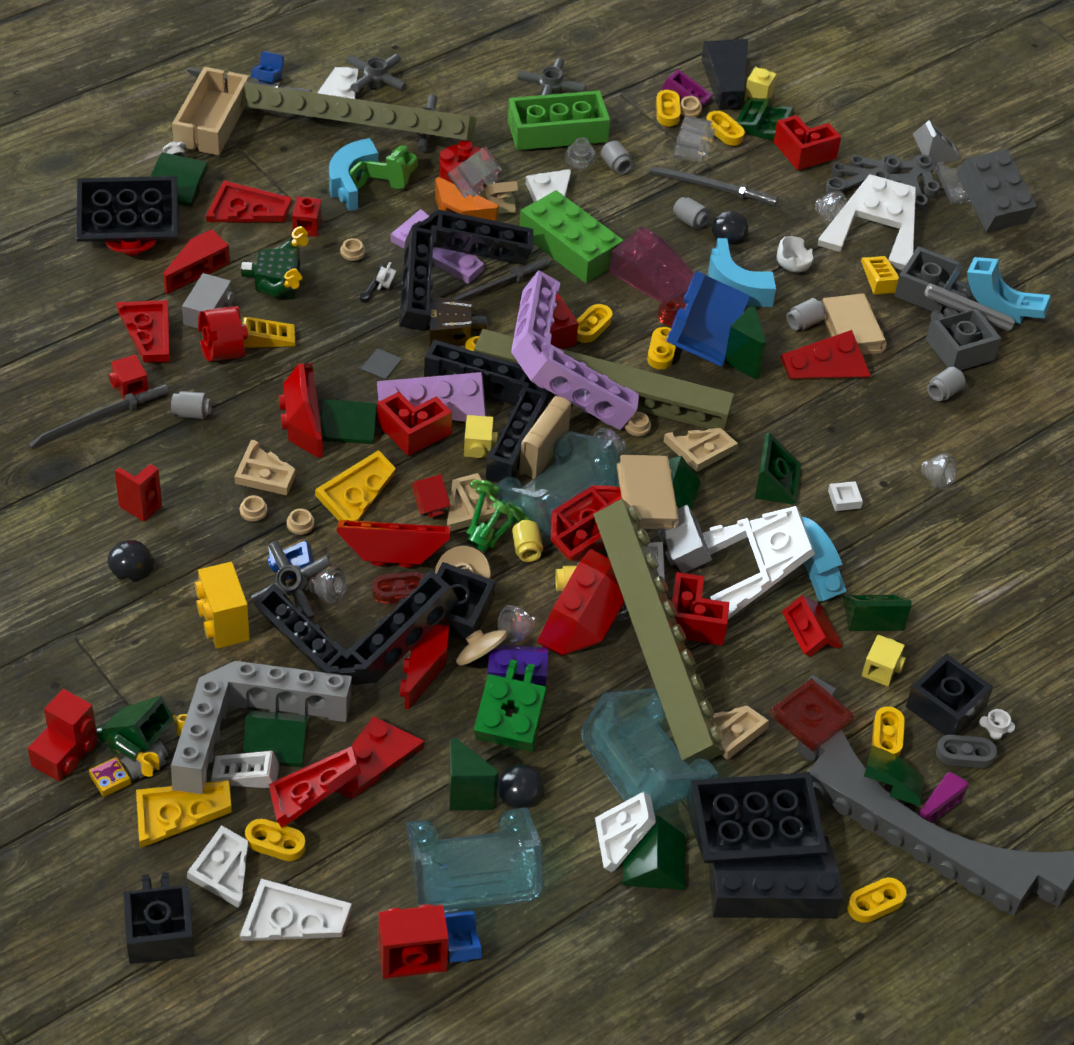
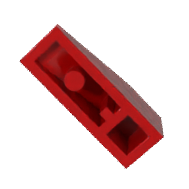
M212 229L192 238L163 272L165 293L168 295L198 280L203 273L209 275L229 265V245Z

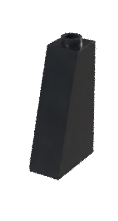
M748 39L704 41L701 60L719 110L741 109L745 85Z

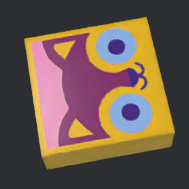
M117 757L89 769L90 777L103 797L131 785L130 777Z

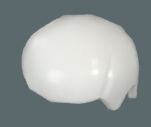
M794 236L784 237L778 246L777 261L784 269L790 272H804L813 264L812 249H805L802 238Z

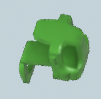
M402 145L393 150L390 156L386 157V163L373 161L358 162L350 170L349 175L357 190L367 182L368 177L388 179L391 188L403 189L408 184L410 174L419 165L418 157L412 154L407 146ZM361 169L363 170V173L361 174L360 180L357 182L356 176L358 171Z

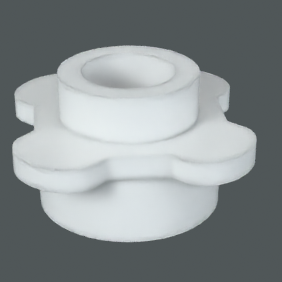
M182 141L178 143L171 142L162 149L164 153L182 157L186 156L184 151L186 144Z
M391 262L388 263L387 268L381 267L376 278V281L380 282L378 290H380L381 286L389 288L396 270L390 268Z
M1001 709L991 710L987 717L983 716L980 719V725L988 730L993 739H1001L1003 734L1007 732L1012 733L1015 729L1010 715Z

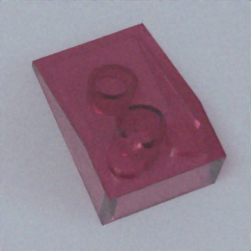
M642 226L612 250L609 273L667 307L687 291L694 276L690 268L662 237Z

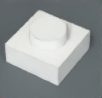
M856 481L829 485L828 492L835 511L861 509L863 501Z

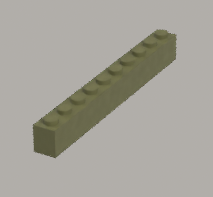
M244 82L241 105L474 141L477 117L247 82Z
M482 329L474 351L519 364L511 353L513 336ZM560 349L564 351V354L576 361L585 363L592 370L601 375H606L608 379L638 393L637 411L707 429L721 428L723 431L725 429L734 393Z
M621 499L593 515L682 761L695 768L725 753L721 744L724 738L721 730L717 725H714L711 717L714 715V710L710 702L704 698L702 692L705 690L703 681L698 674H695L693 668L695 659L690 650L685 647L684 640H686V635L682 627L675 620L674 616L677 615L676 608L668 600L665 593L668 591L667 584L662 576H659L656 569L659 567L656 556L650 552L648 547L650 538L639 523L642 520L641 514L635 505L631 506Z

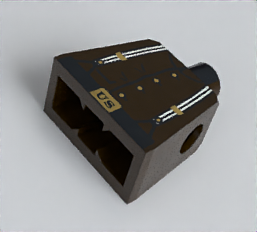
M430 296V302L432 303L430 346L434 340L455 346H465L467 340L471 338V331L486 329V316H471V303L469 301Z

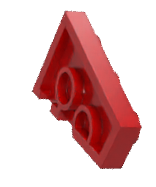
M224 180L206 214V222H284L293 204L292 198Z
M168 300L116 302L117 311L143 363L170 362Z
M852 330L780 356L789 380H820L821 378L869 379L871 377Z
M373 716L351 745L357 755L361 773L338 788L336 792L350 799L355 798L379 781L380 776L392 767L396 769L404 763L406 757L413 752L417 754L424 749L425 741Z
M352 746L269 784L276 820L281 829L361 773L358 758Z

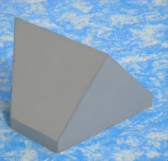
M930 120L913 133L921 153L931 157L935 163L958 161L961 159L955 144Z

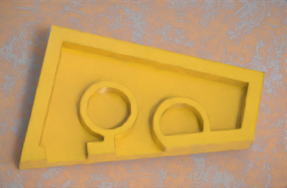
M378 450L315 490V496L338 521L339 519L359 521L395 475L396 468Z
M229 780L207 782L203 794L172 790V786L136 790L140 848L232 813Z

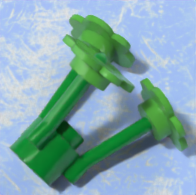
M473 480V482H470L469 486L476 489L475 492L479 495L471 525L466 532L469 535L467 541L475 548L486 552L488 548L492 549L496 541L513 523L517 524L522 520L530 519L519 506H515L512 502L506 504V501H500L491 496L498 495L500 490L493 483L484 480ZM485 497H489L494 501L492 507L496 510L487 524L480 523L477 526ZM501 512L507 514L509 520L494 534L495 530L492 527Z

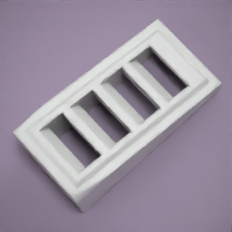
M273 751L215 756L211 782L229 780V786L269 788L270 783L277 781L279 763ZM226 766H230L228 774H225ZM238 767H242L240 773H237Z

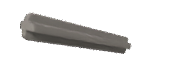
M932 283L928 284L925 289L924 295L927 298L961 312L978 309L989 324L1006 331H1010L1015 324V320L1011 316Z

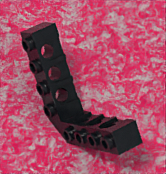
M439 209L431 213L425 220L413 224L404 245L399 327L424 331L431 317L432 303L430 302V291L433 287L431 272L435 264V260L432 259L434 247L524 265L533 250L534 229Z
M434 340L425 355L424 377L482 372L485 397L516 405L514 411L511 410L509 413V420L505 428H501L500 438L496 446H492L486 463V480L511 487L519 471L521 442L547 408L548 391L532 382L520 364Z
M430 570L419 581L420 584L405 599L401 598L398 601L399 605L383 620L380 619L377 622L378 625L363 640L359 639L348 651L337 641L333 643L321 626L318 624L314 625L300 607L296 608L286 594L275 584L270 586L253 604L263 617L321 672L352 676V685L377 683L459 603V600L451 586L434 571Z

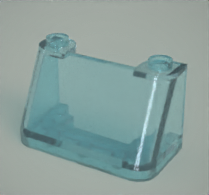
M572 431L566 432L554 445L556 463L524 487L514 477H506L494 485L500 488L498 492L500 501L504 500L506 504L512 502L515 506L522 508L526 516L539 525L540 531L551 537L552 510L592 485L620 487L617 463L620 462L613 441Z
M655 688L603 693L583 724L581 737L584 745L624 802L645 792L651 796L653 810L657 812L687 798L691 780L712 779L719 775L707 759H696L690 765L682 761L679 751L660 727L665 718V712Z
M528 807L512 809L503 813L498 821L497 833L438 840L437 829L432 822L427 820L406 822L407 841L416 894L420 906L424 904L443 905L445 912L524 902L535 899L541 893L543 887L542 847Z

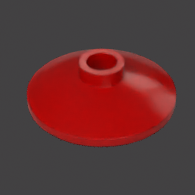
M156 240L106 241L108 248L116 252L125 253L128 256L138 255L140 252L148 250L156 244Z

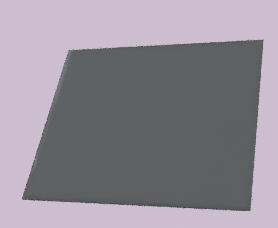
M377 348L361 369L386 379L402 358Z

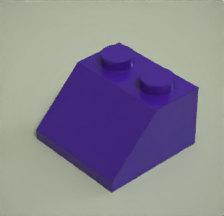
M499 644L489 651L488 674L505 678L510 660L517 661L518 669L514 680L524 682L526 667L528 664L535 665V672L532 684L546 687L547 648Z

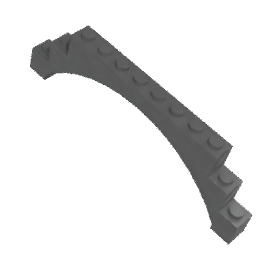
M813 675L807 679L794 695L789 714L799 722L807 724L800 734L796 752L800 753L805 759L815 762L808 772L811 773L817 800H821L834 808L839 814L846 815L859 823L864 829L876 833L886 839L889 844L901 848L919 862L926 863L939 871L944 877L956 881L966 887L969 892L981 896L994 904L999 910L1006 911L1012 916H1015L1031 891L1042 900L1050 902L1057 907L1060 906L1074 885V851L1046 853L998 848L953 834L923 819L898 800L890 797V793L876 780L864 777L865 767L853 752L836 714L834 704L836 688Z

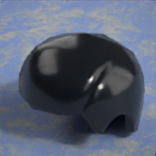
M724 211L715 217L712 223V233L716 240L717 238H727L728 244H734L738 241L743 242L748 234V223L746 218L737 211Z
M125 540L118 542L112 548L108 555L107 564L118 579L124 576L128 577L132 582H138L147 577L153 570L154 560L150 551L143 543L137 540Z
M525 764L508 767L499 778V797L507 806L513 808L534 807L538 799L544 796V783L540 773L532 766Z

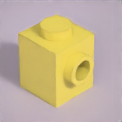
M755 67L747 79L744 102H747L748 98L771 99L776 73Z
M467 415L464 457L487 458L492 446H496L498 432H493V417Z
M877 635L866 658L862 676L889 687L895 672L900 674L906 661V658L902 656L905 645L893 639Z

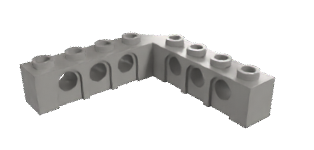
M233 661L199 677L171 764L172 790L203 794L207 781L206 771L208 764L213 762V748L215 741H219L220 725L222 719H226L229 706L245 709L253 707L268 709L270 712L283 711L300 715L328 717V720L346 722L351 704L352 676Z

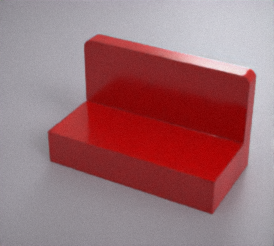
M149 464L136 476L131 475L120 467L115 470L120 508L145 522L162 506L159 469Z
M801 595L781 611L805 655L813 656L826 644L837 649L843 646L825 611L816 601Z

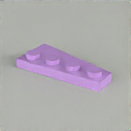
M420 209L391 233V242L404 248L405 240L412 225L418 221L425 220L429 216ZM433 248L432 259L435 260L434 265L467 284L472 282L484 270V263L474 255Z
M482 372L377 381L379 401L400 392L416 407L437 396L452 411V420L466 422L467 415L486 416Z

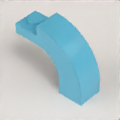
M370 138L355 141L344 146L335 153L329 164L330 195L332 198L339 197L340 201L345 203L348 211L358 209V190L349 175L350 170L358 162H378V151ZM360 169L356 177L360 176L363 170Z
M717 238L716 248L712 249L708 276L748 294V306L773 307L776 292L773 272H754L739 267L730 256L727 238Z
M974 257L967 275L970 290L979 304L1011 316L1015 323L1021 324L1024 316L1045 318L1051 304L1050 295L1016 291L1003 281L1000 275L999 259Z
M802 517L815 554L803 564L808 571L818 601H825L846 592L838 566L842 565V561L832 541L823 529L811 519Z

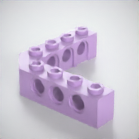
M538 270L522 291L511 353L528 378L536 383L537 386L567 399L582 411L590 413L605 424L621 430L637 411L639 394L628 387L624 388L608 379V376L601 375L587 367L585 363L576 361L564 354V351L550 344L552 336L550 328L554 322L552 316L553 310L557 306L555 298L559 292L560 282Z

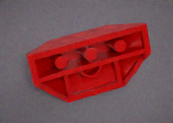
M302 363L296 366L283 383L284 394L279 395L280 411L285 410V414H281L282 430H287L290 442L315 457L322 458L323 442L313 363Z
M592 485L552 510L551 541L569 561H580L590 549L599 552L605 548L593 514L621 500L620 487Z
M339 519L337 525V533L363 561H370V564L376 566L398 563L401 567H414L415 564H421L450 539L451 526Z
M592 549L585 554L552 608L537 640V644L546 647L560 656H565L571 652L602 643L625 602L609 558Z

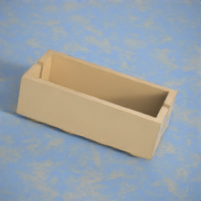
M204 67L172 123L173 141L177 143L185 142V149L195 150V148H199L200 152L220 155L245 106L241 105L244 82L249 83V76L228 72V93H226L224 71Z

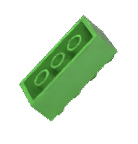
M600 90L509 98L507 121L516 150L608 142L610 118Z
M557 190L520 211V226L534 229L533 243L587 284L621 263L624 240Z

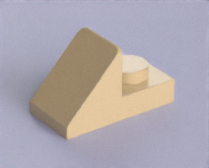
M517 181L493 183L485 188L487 199L499 205L498 214L515 212L514 193L518 191Z

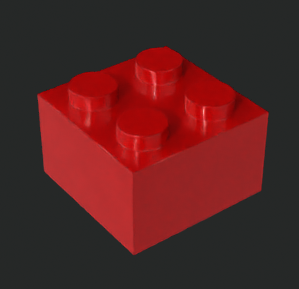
M424 904L417 908H391L378 912V947L383 979L447 972L448 933L443 905Z

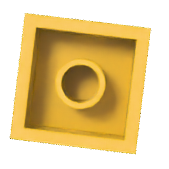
M228 562L198 569L199 581L195 582V589L198 599L201 600H197L196 604L199 616L205 617L206 620L204 622V629L207 639H213L216 649L250 641L247 602L233 563Z

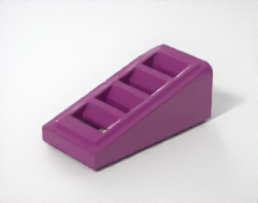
M679 69L666 79L661 91L672 90L676 92L681 101L684 97L694 96L699 100L702 107L714 96Z
M951 772L947 773L921 809L919 816L933 823L964 799L969 783Z

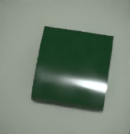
M748 98L736 122L743 127L746 134L774 141L777 121L794 116V108L771 106L770 98Z
M161 152L151 176H177L179 205L192 207L200 193L199 184L208 170V165L205 161Z
M872 745L864 777L892 785L890 797L919 806L922 798L924 778L901 758Z

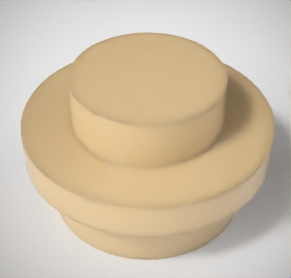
M687 96L680 102V114L682 116L693 118L701 113L702 105L696 97Z
M350 238L344 241L340 253L343 258L356 261L364 257L365 247L360 240Z
M635 412L624 426L629 434L643 436L650 431L651 422L645 413Z
M248 496L240 505V515L247 521H259L267 515V505L259 496Z
M295 509L287 518V528L294 534H307L314 528V518L306 509Z

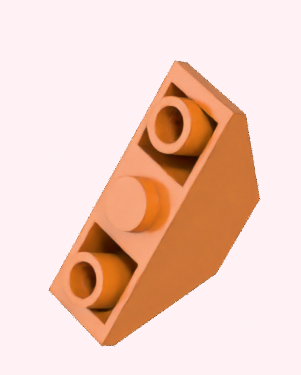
M440 177L436 178L435 199L439 210L498 221V204Z

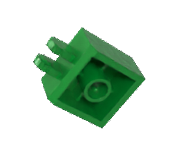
M510 660L505 678L491 674L487 676L474 727L475 739L534 752L546 703V687L532 684L535 672V665L528 664L526 667L524 682L514 680L518 665L517 661ZM513 709L517 714L513 713L512 717H507L506 711Z

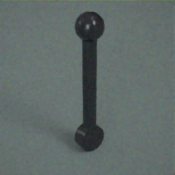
M380 265V266L378 267V269H377L378 273H379L381 267L386 268V266ZM378 273L366 292L360 294L361 302H369L370 293L378 282L376 281Z

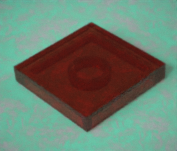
M812 678L773 706L769 714L812 752L852 722L854 714Z

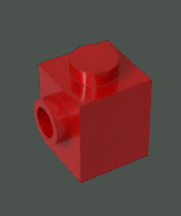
M297 196L292 214V230L294 231L297 227L302 226L308 232V236L317 237L322 219L321 199Z
M136 354L111 362L112 373L109 374V380L112 388L118 389L123 400L126 394L132 393L136 395L149 390L147 374Z
M442 474L411 483L420 515L428 513L430 518L444 514L443 508L451 506Z

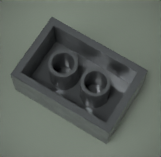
M1008 149L965 159L957 176L985 231L989 232L1027 223L1037 205Z

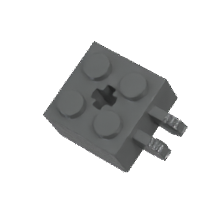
M918 246L899 275L894 297L929 311L939 310V312H942L946 305L929 299L924 295L928 284L932 283L965 298H969L972 292L969 284L960 281L963 269L960 262Z
M946 307L944 316L939 310L932 311L926 340L947 367L963 370L995 360L1001 337L978 309L957 313L953 308Z

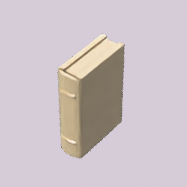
M865 294L823 298L822 302L825 307L824 321L831 337L852 330L862 355L884 352L887 345L886 339Z
M555 396L521 442L519 474L531 476L536 481L566 439L569 431L570 401L563 397Z
M621 455V461L617 463L621 497L629 505H635L642 517V520L639 521L641 528H675L679 523L678 507L676 506L671 477L672 470L670 469L668 456Z

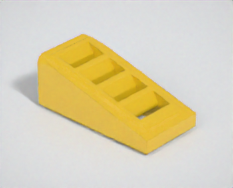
M886 256L862 258L861 262L873 294L895 293L899 276Z
M242 317V324H246L248 330V339L243 340L245 348L295 346L293 324ZM282 333H287V337L282 336Z

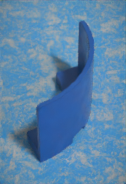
M695 271L683 298V302L687 304L684 309L680 308L678 310L666 342L723 367L730 326L743 314L749 301V295L699 271Z

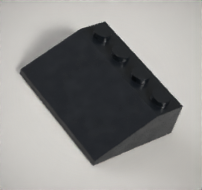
M177 176L77 178V242L178 239L179 193Z
M810 772L696 779L690 781L687 795L691 826L704 864L827 855V847Z
M824 836L827 855L708 863L713 918L837 919L843 896L840 873L828 836Z

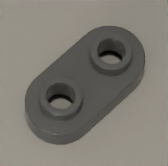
M945 735L940 738L936 747L937 758L942 763L950 766L986 768L992 765L997 753L996 746L992 741L984 737Z

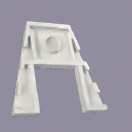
M869 174L819 237L817 246L841 252L854 216L900 229L888 261L893 268L903 270L913 255L916 187Z
M796 506L762 514L763 518L751 521L748 518L738 520V524L723 527L722 525L710 527V531L703 533L710 554L748 537L760 569V573L710 596L711 600L730 602L728 619L815 554L803 519Z

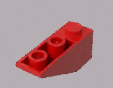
M436 624L409 650L411 651L410 657H404L403 674H407V680L401 679L400 697H405V709L409 710L445 668L449 645V625Z

